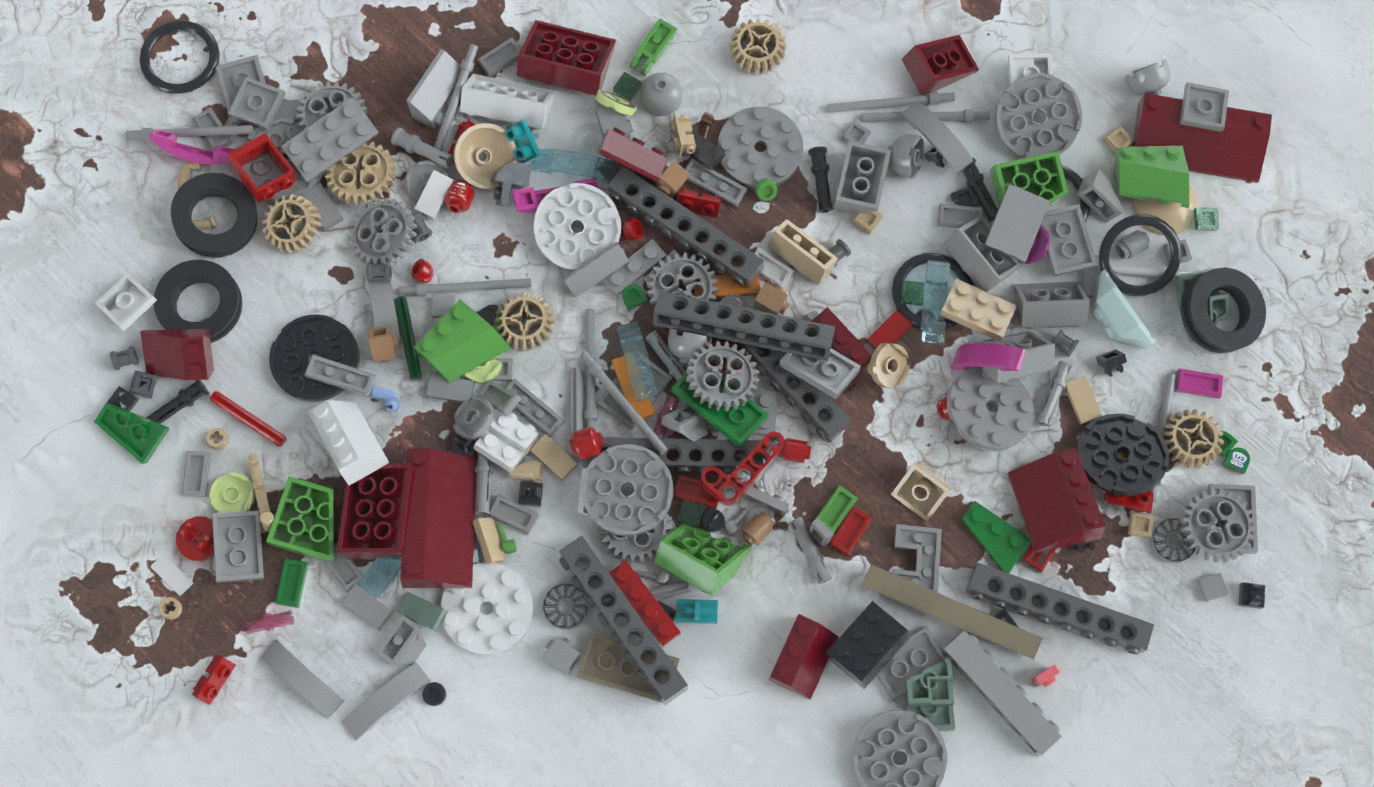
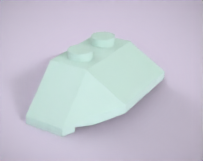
M1103 270L1097 276L1091 305L1094 316L1103 322L1106 327V333L1110 338H1114L1116 342L1142 348L1151 347L1156 340L1110 278L1107 271Z

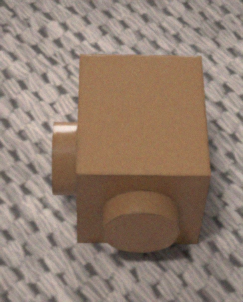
M673 161L654 187L670 198H673L686 182L690 173Z
M765 282L754 300L753 307L762 312L784 315L789 306L787 302L788 294H786L783 288L776 285L773 287Z
M391 325L370 328L368 340L373 361L388 362L396 359L399 341L397 336L393 337Z

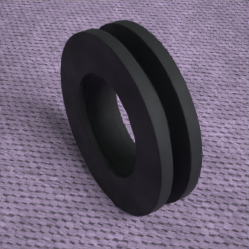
M205 173L189 179L178 189L171 204V220L178 239L189 250L201 256L219 258L232 255L243 249L250 242L257 228L258 216L253 195L241 181L226 174ZM218 196L231 201L236 207L238 213L236 222L231 229L224 233L215 235L204 233L197 229L192 222L193 208L198 202L207 197Z
M196 259L177 264L163 275L155 289L154 298L157 301L153 304L155 315L165 330L209 329L210 342L213 343L225 337L235 327L242 312L243 301L238 284L224 267L209 260ZM195 283H208L217 288L220 294L217 310L209 318L200 322H190L181 318L177 311V301L180 294L187 287Z
M1226 267L1210 270L1194 278L1187 285L1182 295L1180 312L1183 325L1193 341L1210 352L1230 353L1247 347L1260 336L1264 328L1266 305L1263 295L1255 282L1241 271ZM1214 290H1222L1229 293L1238 305L1240 313L1239 323L1233 331L1221 330L1213 324L1208 315L1207 300L1210 293Z

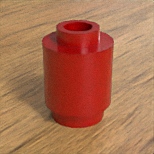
M786 438L783 450L778 457H782L786 461L804 463L805 459L809 460L811 446H807L808 441Z

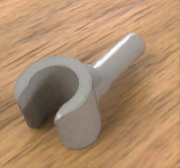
M744 508L734 519L726 523L724 531L729 537L739 531L736 524L749 512L748 509Z
M662 569L658 575L638 571V576L655 580L663 586L667 585L671 579L670 573Z

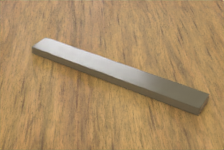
M873 564L870 565L862 583V586L1033 660L1043 640L1038 635Z

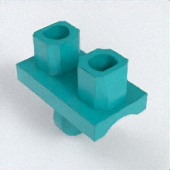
M525 119L507 127V131L504 134L508 141H514L517 149L514 150L513 154L517 161L521 160L522 163H525L541 155L535 139L539 138L537 133L532 135Z
M676 599V623L717 624L718 600Z

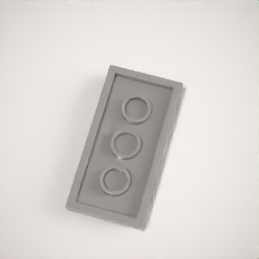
M352 97L284 143L281 147L308 183L377 136L379 132Z

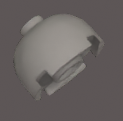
M1166 59L1161 61L1163 65L1159 66L1158 63H1154L1134 71L1135 76L1131 78L1129 74L1125 75L1130 89L1138 95H1144V93L1161 94V89L1170 80V70Z
M665 72L650 75L644 81L640 90L642 105L650 114L655 116L670 115L671 112L680 107L682 102V88L679 81L673 75Z
M905 134L898 137L892 146L888 147V150H891L889 164L896 174L909 178L917 176L921 166L916 165L919 159H923L924 139L921 138L922 136Z
M670 329L668 347L674 356L679 357V362L688 364L689 360L693 359L694 352L699 353L701 346L706 349L708 343L712 344L713 337Z

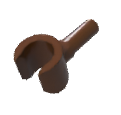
M705 112L700 122L705 124L702 136L707 139L708 132L714 124V116Z

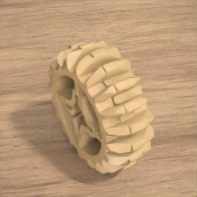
M759 18L755 23L749 19L748 25L742 22L740 28L736 27L735 34L731 35V42L729 43L730 55L734 57L735 64L740 63V69L747 67L748 74L751 70H755L756 75L759 74V70L766 74L768 68L774 70L775 64L779 65L781 59L785 56L786 43H784V35H781V28L776 29L775 23L768 25L767 19L764 23H761ZM745 39H747L748 45H746V48L743 50L741 47V43ZM773 43L775 49L769 54L767 48L769 44Z
M291 194L289 198L286 195H282V201L275 199V206L268 205L269 209H271L270 212H263L267 219L262 220V224L266 226L262 229L267 234L265 238L271 242L274 248L278 247V250L282 252L286 250L288 253H293L294 249L297 252H301V246L306 249L309 248V241L315 243V239L312 237L320 235L316 228L322 227L321 223L317 222L321 218L316 213L318 209L316 206H312V202L309 199L305 200L301 195L297 197L295 194ZM293 209H302L305 215H296ZM278 232H287L291 239H282Z
M525 291L523 292V297H519L518 293H515L514 300L507 297L508 304L501 303L500 307L502 310L496 311L499 317L495 319V324L499 325L496 327V331L501 333L500 336L504 340L506 339L509 346L514 343V349L517 350L522 345L523 351H526L527 345H531V348L534 350L535 343H538L540 346L543 345L542 338L549 340L550 336L547 332H553L554 330L551 326L555 323V319L552 318L554 313L553 310H548L550 307L548 302L543 303V297H539L536 300L535 293H532L530 297L527 296ZM528 307L539 311L542 317L529 313ZM521 308L519 313L511 315L513 311ZM525 313H526V317H527L528 320L526 321L525 329H524L522 322H523L524 319H525ZM541 325L535 333L529 335L531 329L538 328ZM507 326L520 329L521 336L511 332Z
M1185 409L1183 414L1177 412L1175 418L1170 417L1168 419L1169 424L1164 425L1167 432H1163L1162 437L1166 438L1165 442L1167 447H1169V454L1172 453L1174 455L1171 461L1174 462L1176 459H1179V466H1183L1186 462L1188 469H1191L1194 465L1197 469H1200L1202 464L1208 466L1211 464L1210 460L1215 461L1218 458L1216 454L1222 452L1219 446L1224 444V440L1219 439L1223 432L1216 430L1220 427V424L1212 423L1214 417L1211 416L1207 419L1205 418L1206 412L1204 411L1199 415L1197 409H1194L1192 413ZM1185 423L1195 424L1192 429H1181L1178 427ZM1202 429L1206 432L1208 438L1203 435ZM1194 433L1193 437H1195L1194 440L1196 441L1190 446L1192 441L1189 437ZM1177 439L1182 442L1183 449L1179 446ZM1194 448L1207 450L1206 453L1201 455L1190 454Z

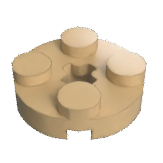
M881 343L872 354L867 371L881 387L893 388L894 386H899L906 380L909 374L910 365H907L906 358H909L908 354L899 344ZM891 361L890 365L892 368L888 369V363Z

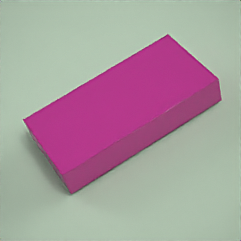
M1179 368L1177 370L1175 391L1220 399L1222 397L1224 376Z

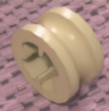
M213 428L207 433L206 440L211 448L221 450L227 446L229 438L223 429ZM216 434H219L223 438L222 441L219 440V443H215V441L212 440L213 437L216 438Z
M168 597L160 602L159 612L165 618L173 620L182 613V605L175 598ZM172 603H175L173 604L176 607L175 610L166 614L168 612L165 609L166 606H171Z

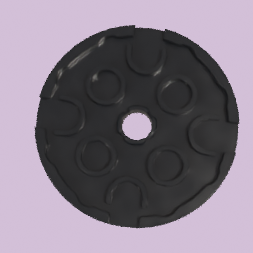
M318 314L299 317L284 326L275 342L273 341L269 354L271 373L281 389L288 395L306 402L325 401L342 393L345 389L308 378L304 374L309 364V357L313 353H318L322 358L356 369L359 368V347L347 326L330 316Z
M1120 413L1107 414L1090 422L1082 432L1077 444V452L1088 480L1099 489L1119 496L1140 495L1156 487L1168 468L1169 451L1164 438L1151 424H1145L1135 419L1136 416ZM1118 451H1124L1127 453L1128 457L1126 459L1121 458L1120 456L1116 455V453Z

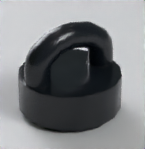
M710 509L703 515L702 524L708 532L716 533L724 527L725 517L720 510Z

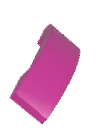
M155 129L149 134V139L164 151L183 160L195 163L229 162L228 153L235 150L220 145L212 152L177 143L178 134L160 129Z
M596 178L575 181V183L588 184L598 188ZM534 187L512 190L517 212L536 213L539 204L546 195L559 187L534 191Z
M996 343L965 344L957 349L950 369L966 371L970 367H997L1001 371H1019L1026 350Z

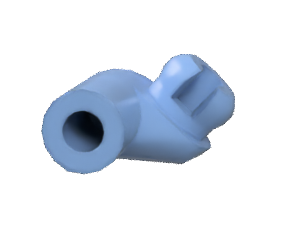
M376 386L373 387L372 397L383 399L386 406L385 409L388 412H395L399 409L400 402L394 391Z

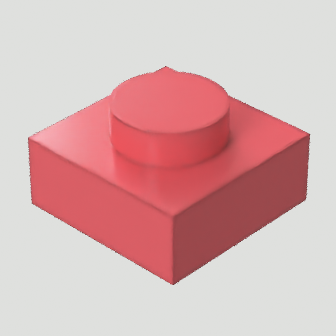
M1053 665L1031 680L1036 687L1041 684L1047 687L1056 681L1054 676L1060 672Z

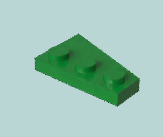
M105 404L94 421L141 464L149 461L170 429L113 404Z
M976 501L972 503L961 520L974 538L985 548L989 557L996 562L1001 571L1010 573L1031 541L1028 536Z

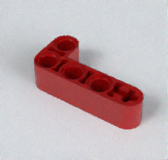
M776 431L769 432L729 477L717 467L710 466L705 468L701 477L702 486L723 505H734L782 452L785 442L783 435ZM770 441H778V445H774L768 453L766 450L769 448ZM761 456L764 458L765 463L757 465L753 462V458ZM745 472L750 476V479L746 482L740 481L738 474ZM709 474H714L718 480L715 483H708L705 477ZM725 489H731L734 491L735 496L729 499L724 497L722 492Z

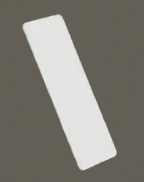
M162 554L151 565V568L179 596L193 584L165 554Z

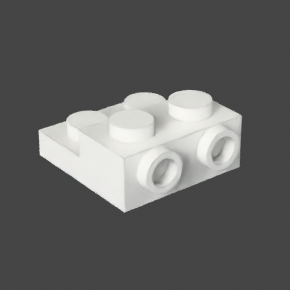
M1051 53L1008 55L1009 85L1030 74H1055L1056 64L1055 61H1052Z
M127 273L102 295L95 304L125 331L157 300Z
M499 412L493 419L489 429L475 443L474 450L511 473L536 443L538 433H536V429L532 425H524L519 422L514 413L511 412L506 416Z

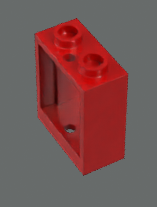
M266 133L228 153L229 165L258 203L271 199L277 192L289 189L296 182L294 169ZM267 153L283 175L258 188L242 166Z

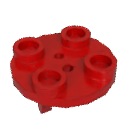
M195 516L187 519L180 526L176 534V545L178 551L185 558L192 561L205 562L214 556L212 519L206 516Z

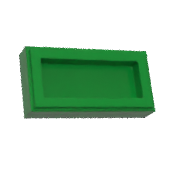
M291 559L284 560L275 602L276 605L300 608L308 562Z

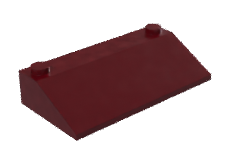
M1144 93L1137 106L1134 131L1135 142L1133 147L1183 146L1190 172L1255 183L1259 182L1270 137L1272 114L1227 107L1225 127L1222 132L1179 124L1183 99Z
M407 449L406 463L414 464L404 550L403 554H401L400 581L402 588H472L474 525L472 521L475 520V467H477V458L434 449Z

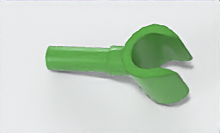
M497 524L496 529L501 537L504 552L507 554L516 552L515 540H507L501 524Z

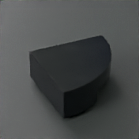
M971 186L950 194V198L957 205L979 206Z
M488 305L476 313L494 328L497 317L496 311L499 309V306Z

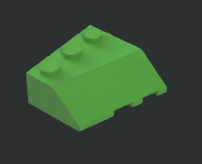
M1183 146L1117 147L1114 171L1119 195L1142 200L1155 198L1160 199L1163 204H1169L1171 201L1181 203V207L1189 208V170Z
M1058 151L995 164L990 169L998 207L1009 184L1049 200V205L1068 194Z
M461 299L414 346L417 355L449 383L473 371L475 367L484 362L493 360L495 356L511 350V347L499 333Z
M289 476L266 541L268 545L314 559L334 562L333 489Z
M683 523L660 541L654 563L665 571L671 572L683 581L694 585L702 592L712 596L735 576L749 553L751 546L743 544V547L731 544L732 540L725 537L723 540L713 538L710 532Z

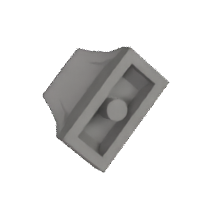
M687 404L662 417L661 425L684 435L693 442L709 433L706 420Z
M401 615L375 654L394 667L398 665H413L426 647L422 637V628L404 615Z

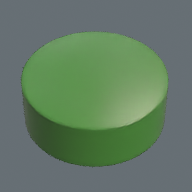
M764 178L755 185V193L760 200L770 201L777 194V186L771 179Z

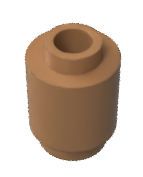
M761 512L759 515L756 514L742 529L744 534L742 538L751 546L753 544L759 546L773 530L772 527L775 523L764 512Z

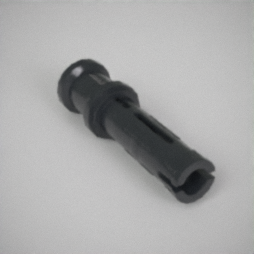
M823 146L809 149L808 154L811 156L812 161L810 169L815 176L819 212L828 213L833 211L828 182L830 166L826 160L827 148Z
M973 158V162L964 168L962 172L967 180V186L972 187L989 222H992L995 219L998 208L983 182L984 175L983 173L980 174L975 164L976 159Z
M195 380V383L186 389H180L178 396L146 418L161 424L184 407H192L196 400L203 395H209L210 392L201 380Z

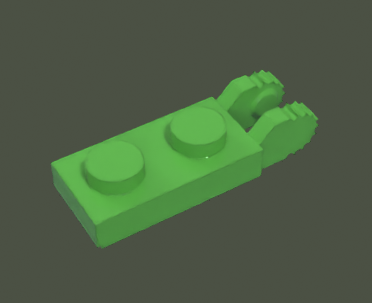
M659 18L638 47L637 53L631 60L629 67L635 69L643 57L647 61L642 66L640 74L643 76L647 75L653 63H656L676 35L677 28Z

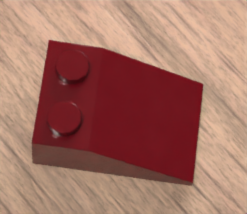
M960 35L915 45L901 59L921 95L937 91L979 71Z
M209 329L140 331L147 374L180 380H208L214 371Z

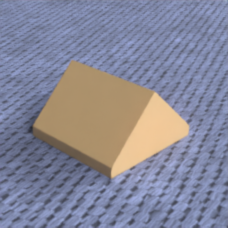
M914 462L891 495L925 521H928L952 488L917 462Z

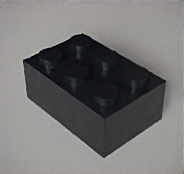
M872 601L826 653L833 664L865 689L910 637L908 629Z

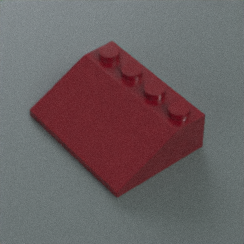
M535 20L518 54L516 76L596 96L598 90H601L604 84L616 39Z
M1076 448L1054 452L1008 472V477L1035 553L1102 539L1106 526Z
M386 464L351 485H348L346 482L337 547L338 554L348 560H371L403 554L414 464Z

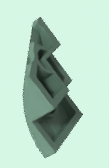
M1215 268L1175 275L1179 309L1182 295L1187 285L1197 276ZM1219 290L1212 291L1207 300L1208 315L1214 325L1230 315L1229 293ZM1187 333L1189 341L1195 342Z
M951 657L945 658L938 664L906 680V711L923 716L939 732L955 730Z

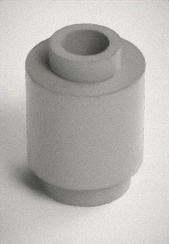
M1135 230L1120 239L1115 248L1122 259H1131L1149 248L1150 239L1144 231Z

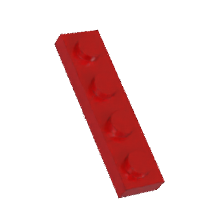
M626 560L608 572L662 648L681 634L680 630Z

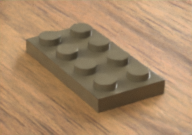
M591 632L577 678L656 701L650 692L653 688L649 682L644 683L639 677L637 671L640 669L635 662L630 664L625 657L624 652L626 650L623 645H617L613 638ZM644 654L641 660L648 664L654 660V657L651 654ZM667 655L677 669L680 658ZM662 672L657 673L654 677L659 683L665 682L668 678Z

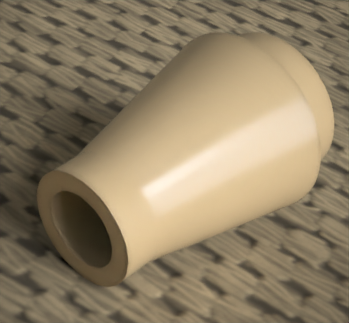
M534 460L518 464L511 473L509 472L510 479L537 483L538 480H543V463Z

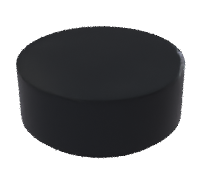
M432 682L424 687L422 696L428 705L439 706L445 701L447 692L443 685Z

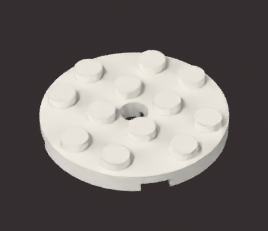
M571 183L554 189L541 201L535 213L534 236L540 251L550 262L563 269L576 270L615 242L618 243L620 239L621 220L614 202L603 191L588 184ZM579 221L583 224L584 229L582 232L574 233L572 231L571 225L573 222Z
M486 562L474 564L472 588L445 589L441 600V608L447 612L442 619V623L450 638L462 649L483 655L502 653L515 646L530 627L533 615L531 592L522 577L505 565L498 563L486 564ZM486 602L493 604V611L488 615L481 613V606Z

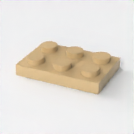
M956 278L940 315L1001 342L1017 305Z

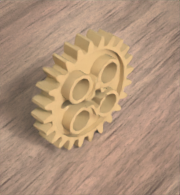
M372 141L369 146L367 143L363 144L327 169L325 178L329 189L334 196H338L340 201L345 199L349 205L354 200L356 206L359 205L360 201H363L367 205L369 199L375 203L376 196L384 198L383 191L390 192L387 185L394 186L393 179L396 178V166L388 150H383L381 144L376 147Z

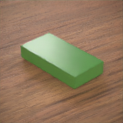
M839 485L817 518L834 533L858 498Z

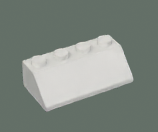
M472 74L462 87L460 112H464L472 117H487L491 121H507L510 125L525 119L530 129L539 130L543 129L548 122L555 91Z
M326 400L308 410L333 461L348 485L355 483L389 463L356 402Z

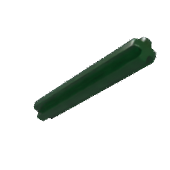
M405 296L395 298L394 301L409 376L412 381L422 378L419 357L414 348L416 342L407 299Z

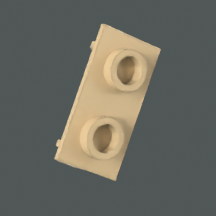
M674 111L673 120L669 121L670 133H674L673 148L678 151L679 159H681L682 152L694 153L696 144L694 135L691 134L690 118L687 115L677 117L676 111Z

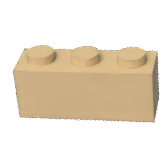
M787 219L774 230L768 244L771 250L817 285L822 283L831 274L838 259Z

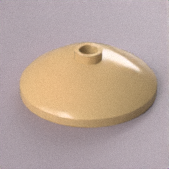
M488 123L471 126L460 135L455 144L454 163L460 176L474 187L482 189L498 187V183L490 182L493 173L503 165L517 163L513 154L514 150L517 149L514 141L510 142L506 139L505 130L501 127ZM480 153H483L485 156L483 161L479 159Z
M1190 185L1189 208L1181 207V203L1171 201L1169 204H1163L1160 199L1148 198L1147 200L1133 198L1132 202L1135 215L1148 214L1157 216L1166 221L1175 230L1176 234L1184 231L1192 224L1198 211L1197 197ZM1143 225L1149 231L1159 235H1163L1156 228Z

